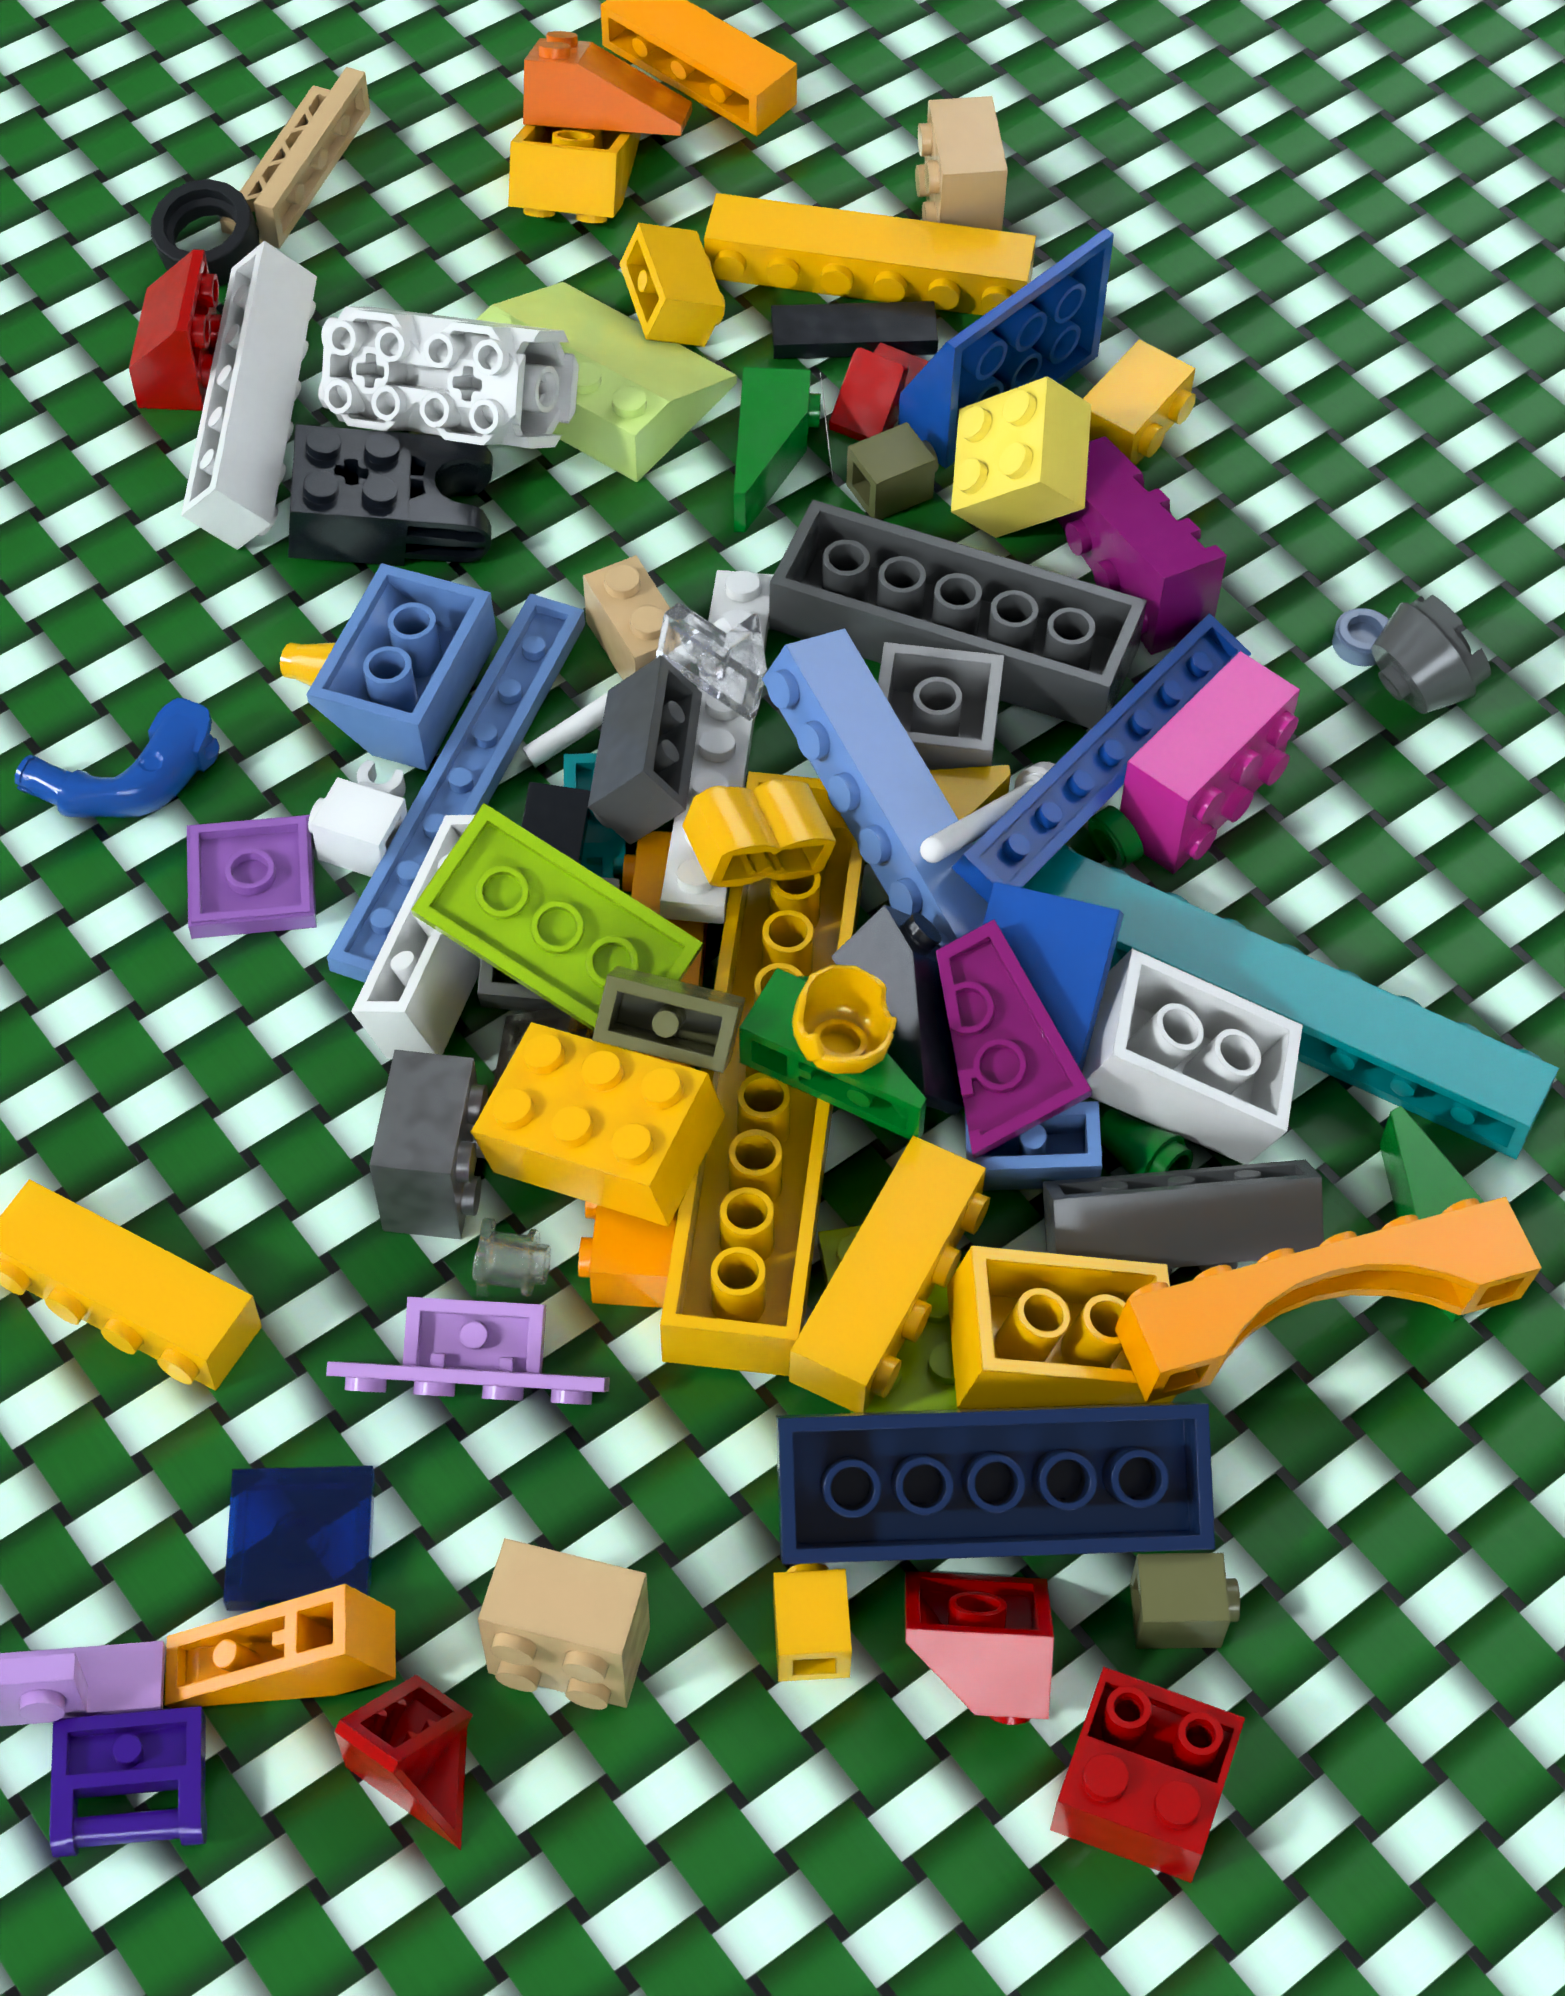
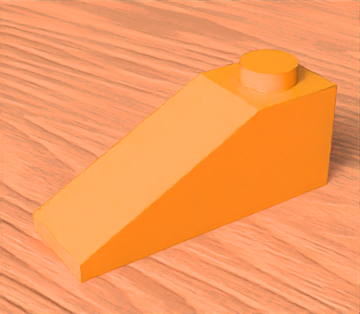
M342 1584L167 1636L164 1705L175 1709L327 1697L396 1679L395 1610L347 1584Z

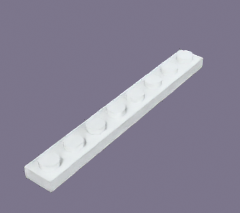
M717 570L707 627L720 618L725 617L735 632L736 637L701 659L697 688L702 692L687 806L684 812L674 818L660 899V915L665 919L724 924L730 887H716L709 884L682 825L694 796L713 786L745 788L769 629V592L773 574Z

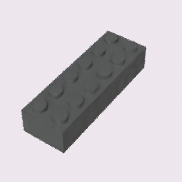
M812 500L770 581L769 629L797 638L808 639L845 628L862 658L881 663L884 642L1004 655L1000 701L1092 729L1114 707L1140 646L1147 600Z

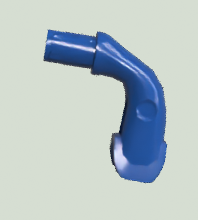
M178 697L166 704L157 713L148 730L149 743L136 761L118 776L96 777L82 770L70 772L30 754L19 764L15 773V784L18 785L17 789L19 791L56 805L59 813L66 817H140L160 810L180 793L198 770L204 772L216 761L220 745L217 739L210 734L212 719L209 709L201 704Z

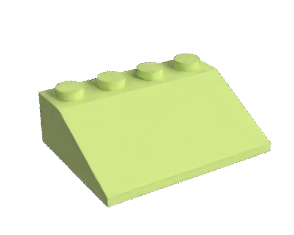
M565 282L492 304L476 319L563 330L569 342H560L564 353L574 354L579 365L576 410L569 424L559 422L552 434L562 435L561 441L635 482H638L737 384L736 374L678 343L646 340L639 322Z

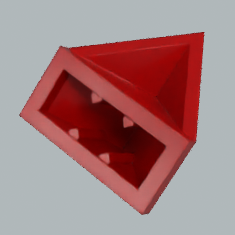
M414 1675L340 1719L334 1733L347 1769L461 1850L467 1727L473 1714L418 1675Z

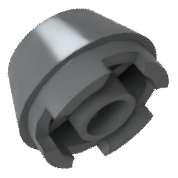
M1431 595L1426 600H1424L1423 596H1420L1411 604L1400 603L1371 647L1375 662L1381 670L1378 673L1379 678L1388 692L1399 701L1404 699L1413 709L1422 714L1475 697V687L1491 676L1490 665L1482 648L1471 655V648L1458 629L1463 624L1462 620L1443 601L1434 595Z

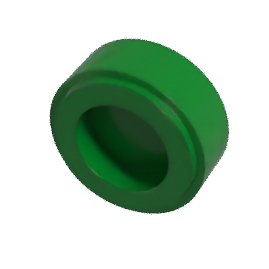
M1108 805L1088 820V831L1094 845L1112 866L1124 869L1143 856L1144 849L1137 831L1128 818L1116 807Z

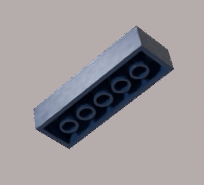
M1165 1402L776 1415L779 1535L782 1564L1215 1549L1209 1404Z

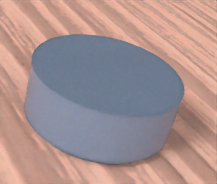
M1356 608L1343 613L1336 622L1332 638V645L1336 654L1352 665H1376L1371 647L1389 619L1380 612L1367 608Z

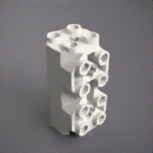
M346 306L339 318L329 317L322 328L321 338L324 346L323 367L318 397L322 406L330 409L331 412L336 414L338 420L345 422L347 426L379 431H411L439 435L444 440L477 445L502 444L530 449L556 447L562 436L552 434L559 422L569 424L576 410L579 365L575 355L564 353L560 342H569L563 330L377 307Z

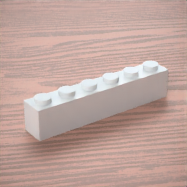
M265 240L231 269L181 513L182 517L236 550L257 535H265L272 528L278 516V508L275 506L279 485L286 472V465L283 463L286 444L294 429L291 417L294 401L301 390V382L298 378L301 362L309 346L308 341H306L308 324L316 308L313 297L317 276Z

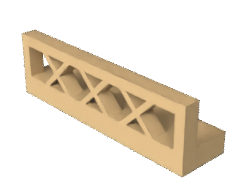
M346 67L331 90L313 85L240 190L251 211H255L256 224L259 229V243L265 240L273 247L281 248L370 115L367 81L364 71ZM222 216L220 219L222 232L232 235L236 226L235 221Z

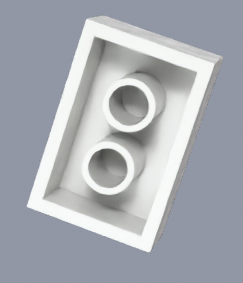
M1131 949L1108 973L1082 1074L1092 1090L1091 1098L1164 1130L1180 1135L1189 1141L1245 1165L1253 1161L1288 1130L1303 1025L1135 949Z

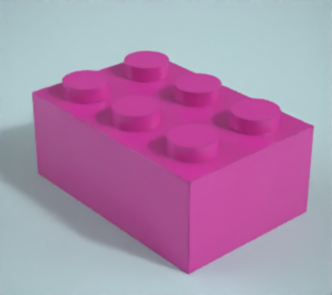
M1240 651L1128 761L1120 811L1128 818L1137 831L1143 845L1144 855L1172 874H1175L1190 857L1198 860L1208 851L1216 837L1217 830L1227 820L1234 823L1241 818L1249 807L1254 792L1263 783L1271 786L1279 779L1290 759V756L1285 753L1287 742L1293 735L1299 721L1298 717L1294 715L1300 692L1299 688Z

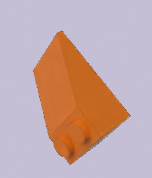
M566 31L548 32L546 38H540L524 59V125L681 136L692 113V101L593 42L578 41L576 33Z

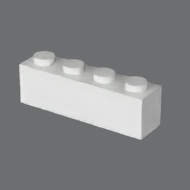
M445 815L351 1011L387 1059H393L394 1050L443 1054L479 976L481 958L413 916L411 912L412 907L475 815Z

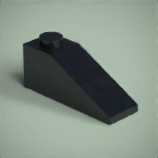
M884 905L831 957L836 965L857 966L878 977L887 988L886 1004L891 1016L897 1018L896 1028L893 1031L894 1037L887 1053L927 1098L926 1106L956 1115L964 1107L936 955V950L940 949L938 944L941 942V936L935 926L921 914L913 913L908 915Z

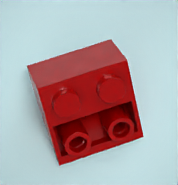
M193 249L146 289L129 365L138 408L203 410L222 314H217L216 310L219 300L217 274L209 273L205 250Z
M1103 1666L1056 1803L1050 1830L1192 1883L1208 1839L1245 1718Z

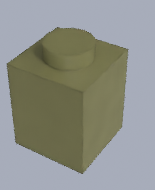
M906 422L848 446L846 485L870 517L882 520L933 498L935 472L938 471L939 467L937 455L932 445L927 440L921 441Z
M1224 1553L1137 1554L1130 1580L1135 1649L1221 1648L1230 1622H1238L1240 1617L1239 1585L1236 1578H1226Z

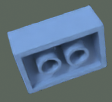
M381 563L306 694L308 702L372 756L427 771L498 639L491 592Z

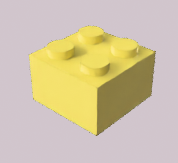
M1046 376L960 408L951 513L997 538L1085 509L1092 404Z

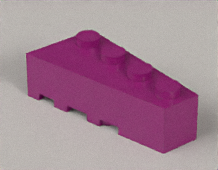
M1106 436L1090 441L1085 509L1056 519L1065 531L1066 539L1072 552L1077 556L1082 555L1093 571L1096 585L1147 600L1141 642L1150 655H1154L1175 647L1209 613L1215 618L1227 555L1217 545L1205 548L1197 540L1201 538V529L1189 518L1177 521L1170 512V499L1159 488L1148 492L1144 488L1143 473Z

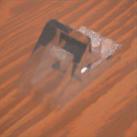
M680 602L666 611L663 616L656 658L663 655L690 682L748 721L757 716L764 686L762 678L767 672L758 615L752 614L731 631L725 633Z

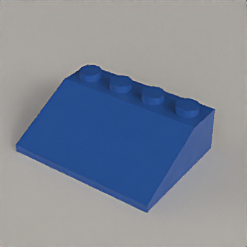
M1106 228L951 338L900 393L898 425L907 422L921 441L927 440L937 455L938 464L946 469L955 462L960 408L1046 376L1061 384L1098 357L1114 233Z

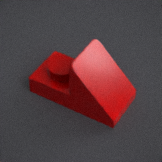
M881 342L874 352L858 347L853 353L830 417L829 429L862 441L893 428L899 420L900 393L929 361Z

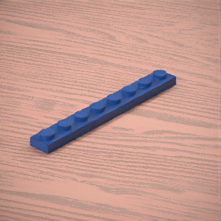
M1209 613L978 839L951 868L987 903L990 899L994 881L1023 887L1124 785L1128 761L1240 651L1247 656H1250L1252 653Z

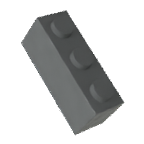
M660 655L608 690L588 808L593 811L597 820L603 826L612 828L630 845L684 812L687 806L702 692L663 655Z

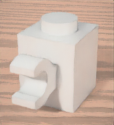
M366 760L357 771L358 783L337 777L326 798L321 797L315 802L309 816L308 829L309 832L313 833L318 860L372 877L407 814L405 798H403L406 790L403 770L396 769L388 782L376 784L374 783L377 777L374 761Z

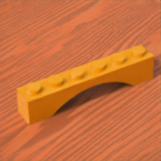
M1506 1197L1480 1203L1478 1199L1470 1198L1451 1205L1442 1214L1420 1220L1416 1215H1405L1387 1223L1379 1231L1357 1236L1354 1231L1342 1232L1326 1239L1319 1247L1297 1253L1292 1248L1278 1249L1263 1256L1256 1264L1233 1270L1229 1265H1218L1201 1272L1192 1281L1170 1287L1166 1282H1155L1145 1285L1133 1292L1127 1299L1116 1324L1115 1331L1147 1403L1211 1385L1226 1359L1250 1334L1279 1315L1309 1303L1350 1295L1391 1296L1427 1303L1457 1315H1464L1521 1299L1542 1267Z

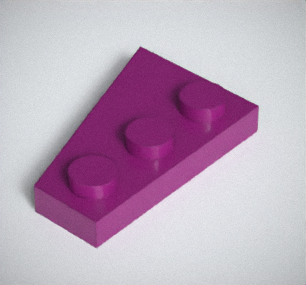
M995 919L936 950L974 1159L1092 1096L1089 1084Z

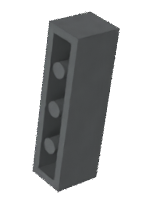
M1306 1159L1043 1182L1046 1253L1167 1264L1168 1275H1170L1172 1268L1197 1266L1199 1270L1205 1271L1218 1265H1229L1233 1270L1238 1267V1262L1258 1261L1263 1256L1278 1249L1292 1248L1297 1253L1319 1247L1324 1242L1322 1176Z

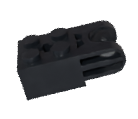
M295 424L288 558L367 564L383 563L394 566H404L405 558L449 562H473L480 560L489 551L491 546V524L482 509L476 506L458 503L448 498L474 496L483 491L491 480L493 472V456L486 445L444 440L442 436Z

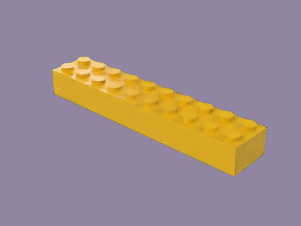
M748 772L746 788L750 790L757 788L764 782L776 779L807 783L837 842L824 870L819 873L794 880L764 878L748 885L730 887L714 990L746 998L739 1027L777 968L797 977H809L810 974L828 965H836L831 956L856 933L865 860L860 854L855 838L839 811L832 806L827 790L818 778ZM738 1028L731 1061L724 1073L701 1068V1071L709 1074L725 1117L679 1205L660 1322L662 1362L789 1376L790 1350L805 1323L833 1105L741 1064Z

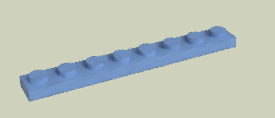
M529 594L388 846L382 860L327 956L331 972L364 983L366 982L445 815H476L483 803L488 805L585 626L583 609Z

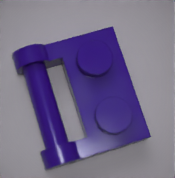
M202 1706L61 1718L53 1722L49 1837L51 1853L54 1858L77 1856L79 1849L84 1847L180 1839L182 1846L206 1844V1716ZM178 1790V1808L86 1817L78 1816L79 1799Z

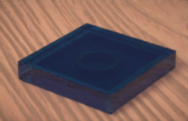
M373 1466L232 1469L223 1596L226 1610H257L342 1584H347L370 1596L375 1472Z

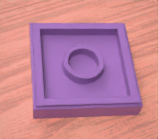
M310 815L187 825L188 928L191 939L317 928L313 833L309 832L308 829Z

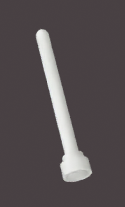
M1043 761L1024 769L1016 778L1014 790L925 839L920 846V853L923 859L930 863L939 862L982 837L1055 764Z

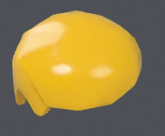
M828 965L810 974L796 1000L792 1027L793 1035L807 1061L813 1062L816 1068L831 1074H857L884 1060L894 1037L893 1031L896 1028L897 1018L891 1016L886 1004L887 988L878 977L853 965Z

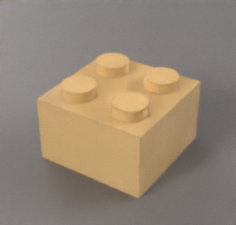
M993 97L928 100L927 123L918 124L920 157H925V163L916 165L915 169L917 196L926 197L927 200L922 204V220L1002 231L1008 169Z
M504 1538L478 1617L488 1673L495 1675L496 1680L501 1684L515 1690L533 1692L537 1690L538 1686L564 1692L570 1701L586 1708L600 1710L607 1708L608 1704L627 1708L650 1631L646 1573Z

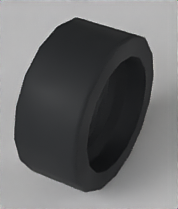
M212 179L189 181L172 189L157 204L151 218V238L167 271L190 253L176 247L175 242L179 233L189 223L201 217L219 215L231 218L235 221L236 226L232 235L221 245L205 251L209 273L217 274L219 286L229 282L232 267L259 245V229L251 208L240 191L228 183Z

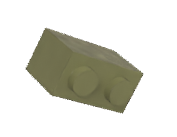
M617 966L607 975L592 1040L724 1073L731 1061L746 998Z

